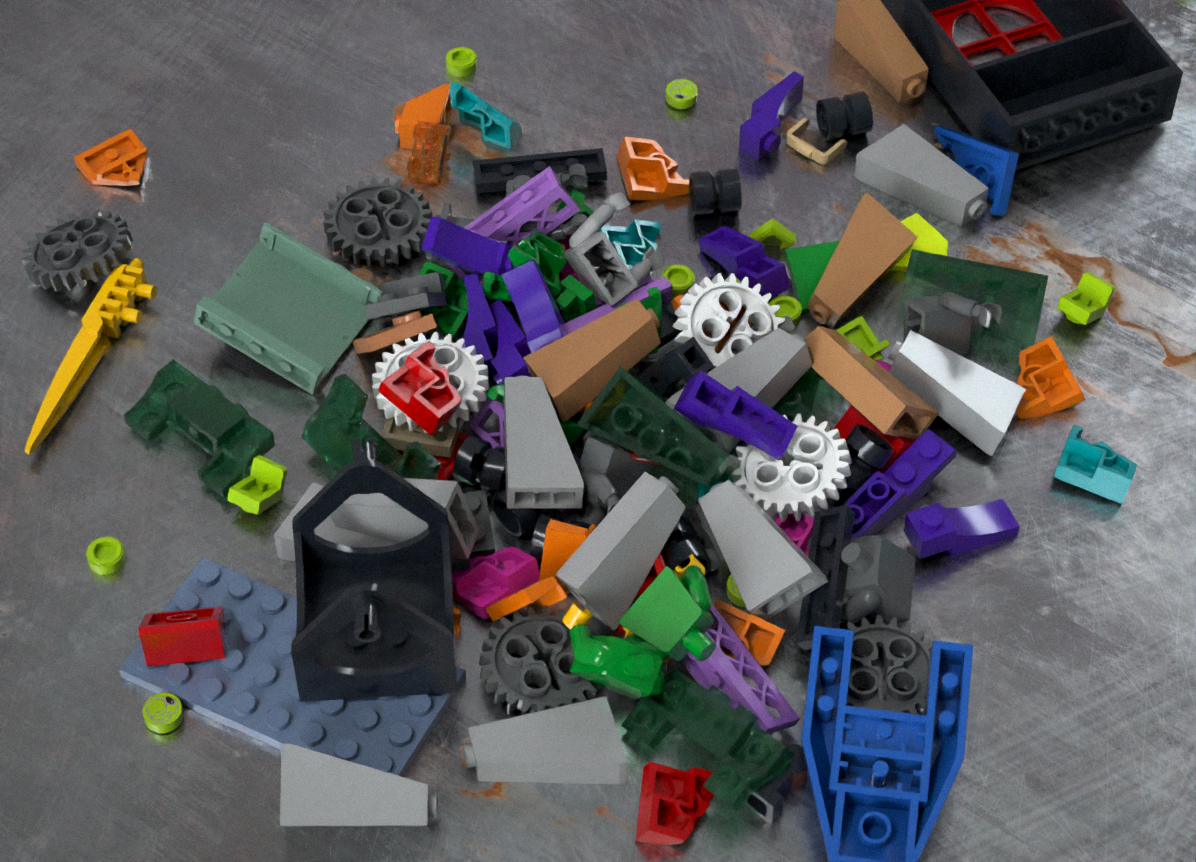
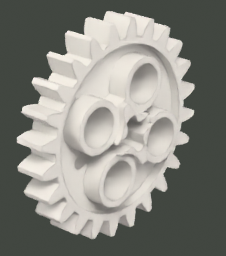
M720 273L712 281L705 277L699 285L695 283L688 290L689 294L686 293L681 298L680 302L682 305L675 311V314L680 318L673 324V328L682 331L675 338V342L684 343L694 336L714 365L708 370L709 372L735 356L731 348L736 349L740 353L778 329L785 322V318L775 317L774 315L780 306H769L767 303L772 296L771 293L761 296L759 294L761 288L759 283L752 289L749 288L748 277H745L740 283L736 282V277L733 273L725 281ZM719 302L725 303L729 311L724 310ZM741 306L746 309L745 313L736 323L730 333L731 336L724 342L719 354H717L714 350L724 337L730 328V323L736 318ZM748 322L753 323L757 327L758 332L752 330ZM702 328L707 329L711 333L712 338L707 337L703 333Z
M434 332L431 339L426 340L422 333H419L417 342L407 338L405 339L406 346L404 347L394 343L392 345L394 354L383 352V362H376V373L372 374L373 395L377 401L378 409H384L386 419L395 416L396 426H400L408 421L409 431H413L418 424L378 392L381 381L405 365L409 354L427 341H430L436 348L433 355L439 367L445 366L449 374L450 384L457 389L462 399L459 408L447 422L455 428L457 427L456 418L460 417L466 421L470 420L469 410L479 412V402L486 401V390H489L488 367L484 365L483 355H476V347L474 345L466 348L465 339L463 338L453 343L452 334H448L444 340H439L437 332ZM443 426L438 430L439 432L443 431Z
M797 414L793 423L798 427L784 455L777 460L745 442L746 447H736L738 458L731 459L734 469L731 471V476L734 484L744 489L771 518L775 513H779L781 522H785L788 514L792 513L796 521H800L801 512L807 511L810 516L814 517V507L817 505L823 509H828L826 499L838 500L840 497L837 488H847L845 477L851 476L849 464L852 463L845 438H840L837 428L830 431L828 421L817 425L815 416H811L805 423L802 421L801 414Z

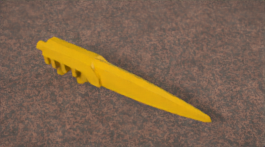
M133 258L129 265L121 264L120 267H114L81 319L83 326L62 360L38 411L25 446L27 454L33 453L51 432L77 397L102 356H106L111 347L108 337L119 338L121 335L119 325L126 326L128 322L139 324L142 321L143 313L141 310L136 309L134 301H141L143 297L155 299L157 295V287L149 285L147 282L142 260Z

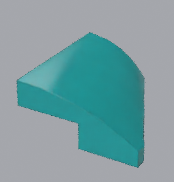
M452 82L450 85L451 107L459 110L460 122L480 128L482 130V140L512 149L523 132L520 123L485 102L459 83Z
M634 219L629 227L604 225L597 232H604L630 271L636 263L643 261L645 252L651 246L656 251L658 244L655 241L657 234L661 230L660 222Z
M1073 424L1053 477L1122 504L1133 480L1137 464L1125 456L1116 453L1102 441L1089 443L1080 437L1083 428Z

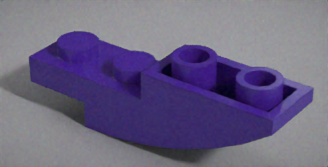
M927 429L885 472L881 473L877 470L843 504L848 505L855 512L852 537L874 535L911 508L932 488V480L956 457V449Z

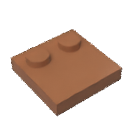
M420 311L409 312L392 319L393 326L352 340L356 353L372 352L437 327L432 314L421 316Z

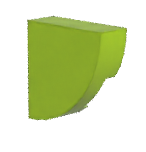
M773 218L749 234L750 238L763 243V247L780 246V249H784L796 244V234Z

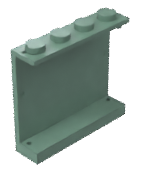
M265 222L262 225L259 242L212 298L204 295L197 303L194 324L313 395L353 343L352 340L357 338L370 321V319H367L365 305L378 303L377 296H381L383 291L377 289L371 282L362 280L347 271L341 264L334 263L322 256L311 246L304 245L290 237L284 230L275 228Z

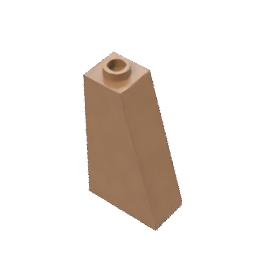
M837 0L834 38L899 103L926 91L929 68L881 0Z
M866 192L855 208L806 306L813 318L833 329L904 257L916 241L917 236Z
M635 299L525 356L524 360L531 377H542L556 415L563 423L574 416L661 343L656 330L660 327V322L651 308L646 310L640 301Z
M818 326L805 338L813 364L811 367L883 434L917 440L939 414L934 407L836 330Z

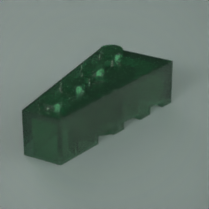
M912 249L905 275L902 302L905 303L907 298L940 296L944 292L950 291L978 301L981 305L982 303L1000 305L1002 307L1000 324L992 317L990 327L983 326L982 329L992 332V338L1002 342L1010 339L1020 343L1021 349L1024 350L1035 343L1048 275Z
M622 367L617 370L576 424L709 487L726 482L742 462L696 423L673 409L674 405L636 374Z

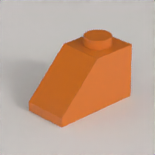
M449 84L441 85L405 103L402 115L397 114L395 120V133L399 134L400 148L439 152L453 109L451 107Z

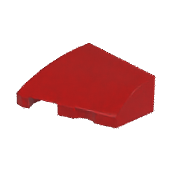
M427 341L408 355L404 366L381 381L378 392L428 434L433 436L456 412L462 399L457 389L450 384L449 374L445 366L439 367L433 355L436 349L434 344Z
M650 761L643 768L635 841L659 845L682 844L693 831L694 824L709 807V802L717 790L724 785L726 776L694 766L685 772Z

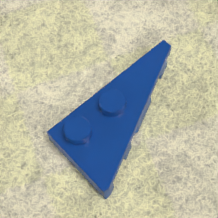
M935 126L934 133H936L938 141L943 148H950L957 157L954 162L989 188L987 199L992 204L990 208L992 214L1006 215L1019 153L945 126Z

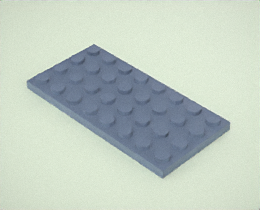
M204 557L201 558L162 612L223 606L225 659L147 666L141 641H139L119 668L121 678L156 694H173L180 700L183 706L277 749H282V743H290L402 777L408 771L457 694L440 693L300 702L291 653L292 640L296 637L297 597ZM456 666L458 692L466 680V671Z

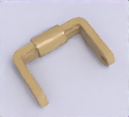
M804 117L787 131L786 144L807 158L826 165L846 148L847 141L841 139L827 152H821L808 142L797 138L810 124V120Z

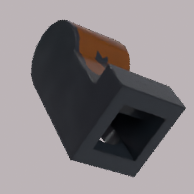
M693 336L648 366L642 372L641 380L644 388L649 393L661 396L678 384L682 378L687 384L688 380L700 370L706 373L714 365Z
M792 743L781 746L743 782L741 802L771 825L782 815L784 797L791 790L804 786L807 781L808 768L803 747Z

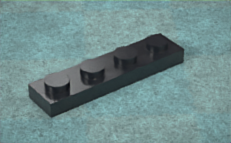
M603 148L473 160L476 193L506 190L507 181L514 180L515 177L520 175L534 178L549 166L556 174H569L570 166L581 164L586 169L588 182L607 180V167Z
M848 505L816 511L814 515L809 558L825 574L828 582L803 597L797 644L804 650L812 649L814 626L840 629L848 565L841 559L843 549L848 544H851L855 512Z

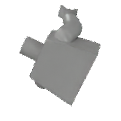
M621 192L609 195L604 199L606 205H601L576 230L569 240L571 248L564 253L565 258L583 285L590 289L594 296L610 306H613L639 286L650 274V271L661 268L665 263L664 256L659 247L655 251L653 246H651L645 252L643 261L636 263L629 271L604 232H597L612 219L613 213L616 210L630 205Z

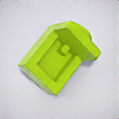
M1086 272L1082 275L1077 289L1061 296L1056 308L1065 313L1070 321L1086 325L1103 316L1114 293L1115 286L1091 272Z
M862 315L836 330L874 361L883 360L885 357L882 352L891 345L888 339L879 343Z
M261 455L253 458L250 476L229 488L227 501L240 506L246 512L260 514L282 500L287 468Z

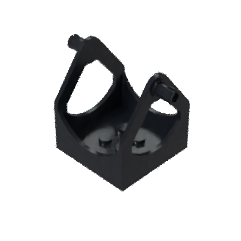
M359 438L352 443L353 461L346 464L293 517L292 521L296 567L297 628L296 637L292 640L291 653L300 702L457 693L453 577L448 512L446 508L387 466L378 462L376 456L377 443L373 439L366 438V450H362V438ZM354 494H384L428 523V528L419 535L401 543L382 547L345 546L319 537L315 534L314 530Z

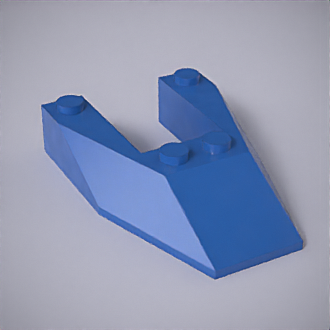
M814 626L801 742L828 861L918 862L964 761L973 645L933 641L929 656L924 715L846 706L854 631Z

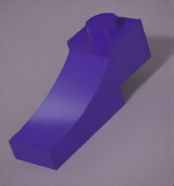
M795 71L752 103L751 118L740 126L739 150L759 162L769 153L772 154L778 149L781 143V123L788 113L802 101L804 77Z
M431 216L421 250L461 270L477 273L483 277L485 271L502 276L501 274L515 268L508 256V252L513 246L467 230L441 217Z
M723 226L698 239L700 251L716 260L730 274H735V277L740 281L748 277L749 288L752 289L759 283L761 285L759 291L761 296L771 293V300L790 289L785 264L766 256L763 243L727 226Z
M535 259L501 274L521 320L531 353L567 335L563 326L565 322Z
M476 273L463 277L468 295V319L462 338L465 339L466 348L474 345L476 347V355H483L484 365L488 367V380H490L497 374L495 367L490 361L493 359L490 349L498 346V331Z
M501 299L489 306L498 331L497 354L490 361L498 372L493 376V379L497 385H503L505 377H531L524 357L531 354V351L528 347L526 336Z
M701 370L688 380L673 408L702 428L710 427L730 434L764 451L776 460L784 455L798 427L739 386L730 390Z
M1000 499L970 507L946 508L939 502L906 513L903 531L919 559L946 550H948L951 557L1016 536L1020 526L1005 501Z

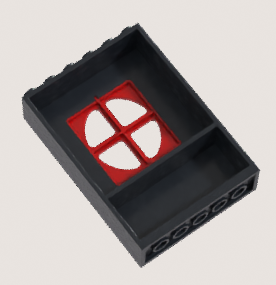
M881 0L929 68L928 77L971 134L981 140L1019 153L1016 170L1172 119L1183 71L1122 0ZM1001 7L1011 9L1028 16L1036 23L1008 32H1002L985 11V8ZM972 14L991 37L957 46L952 38V29L955 22L961 16ZM1038 35H1045L1050 40L1049 43L1020 52L1013 46L1015 42ZM992 49H1000L1006 55L978 65H973L967 59V57Z

